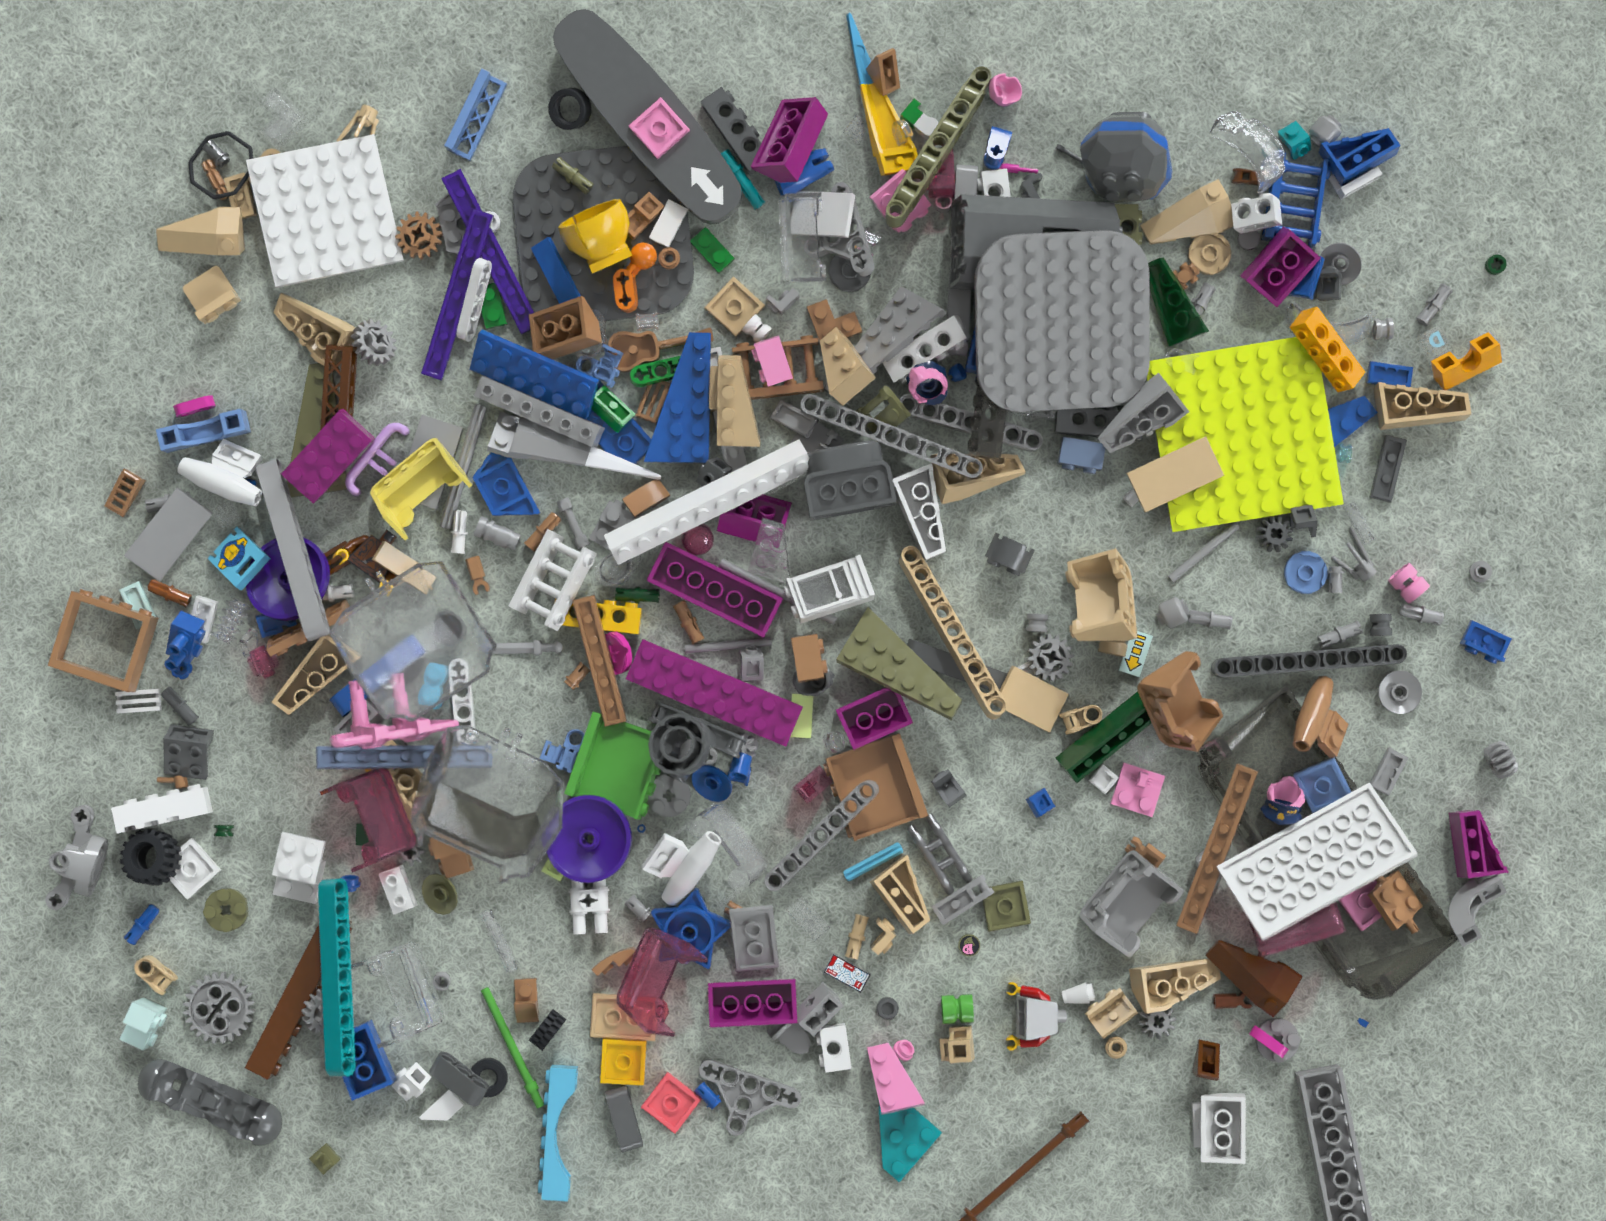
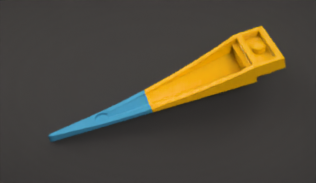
M849 12L846 17L873 157H876L881 176L897 174L901 169L907 172L918 156L916 147L888 96H882L866 71L871 60L852 14Z

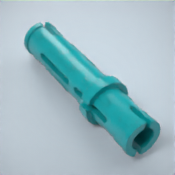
M729 149L722 152V157L731 168L741 186L742 193L748 199L753 209L756 210L766 203L743 171L744 167L742 164L735 160Z

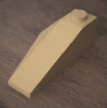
M218 207L156 229L158 251L207 255H240L245 250L241 207Z
M280 293L273 313L289 331H292L297 336L298 342L310 351V356L316 362L323 366L325 365V349L327 344L352 346V343L355 341L351 338V335L355 333L353 331L354 326L284 293ZM332 350L331 359L336 365L342 360V351Z
M978 452L965 454L982 463L983 471L976 478L967 477L932 463L936 493L941 504L963 500L1022 476L1026 472L1018 455L992 453L990 456L978 455ZM933 454L930 458H935L938 454ZM950 454L946 460L949 466L957 465V455ZM970 462L967 465L969 474H976L978 472L979 466L976 462Z

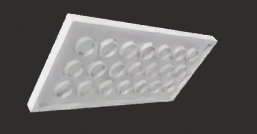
M1369 782L1294 825L1218 865L1217 869L1262 941H1265L1418 856V853Z

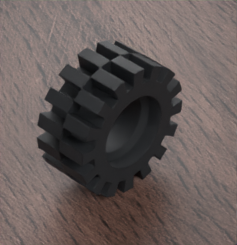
M552 1009L529 1041L543 1051L567 1019Z

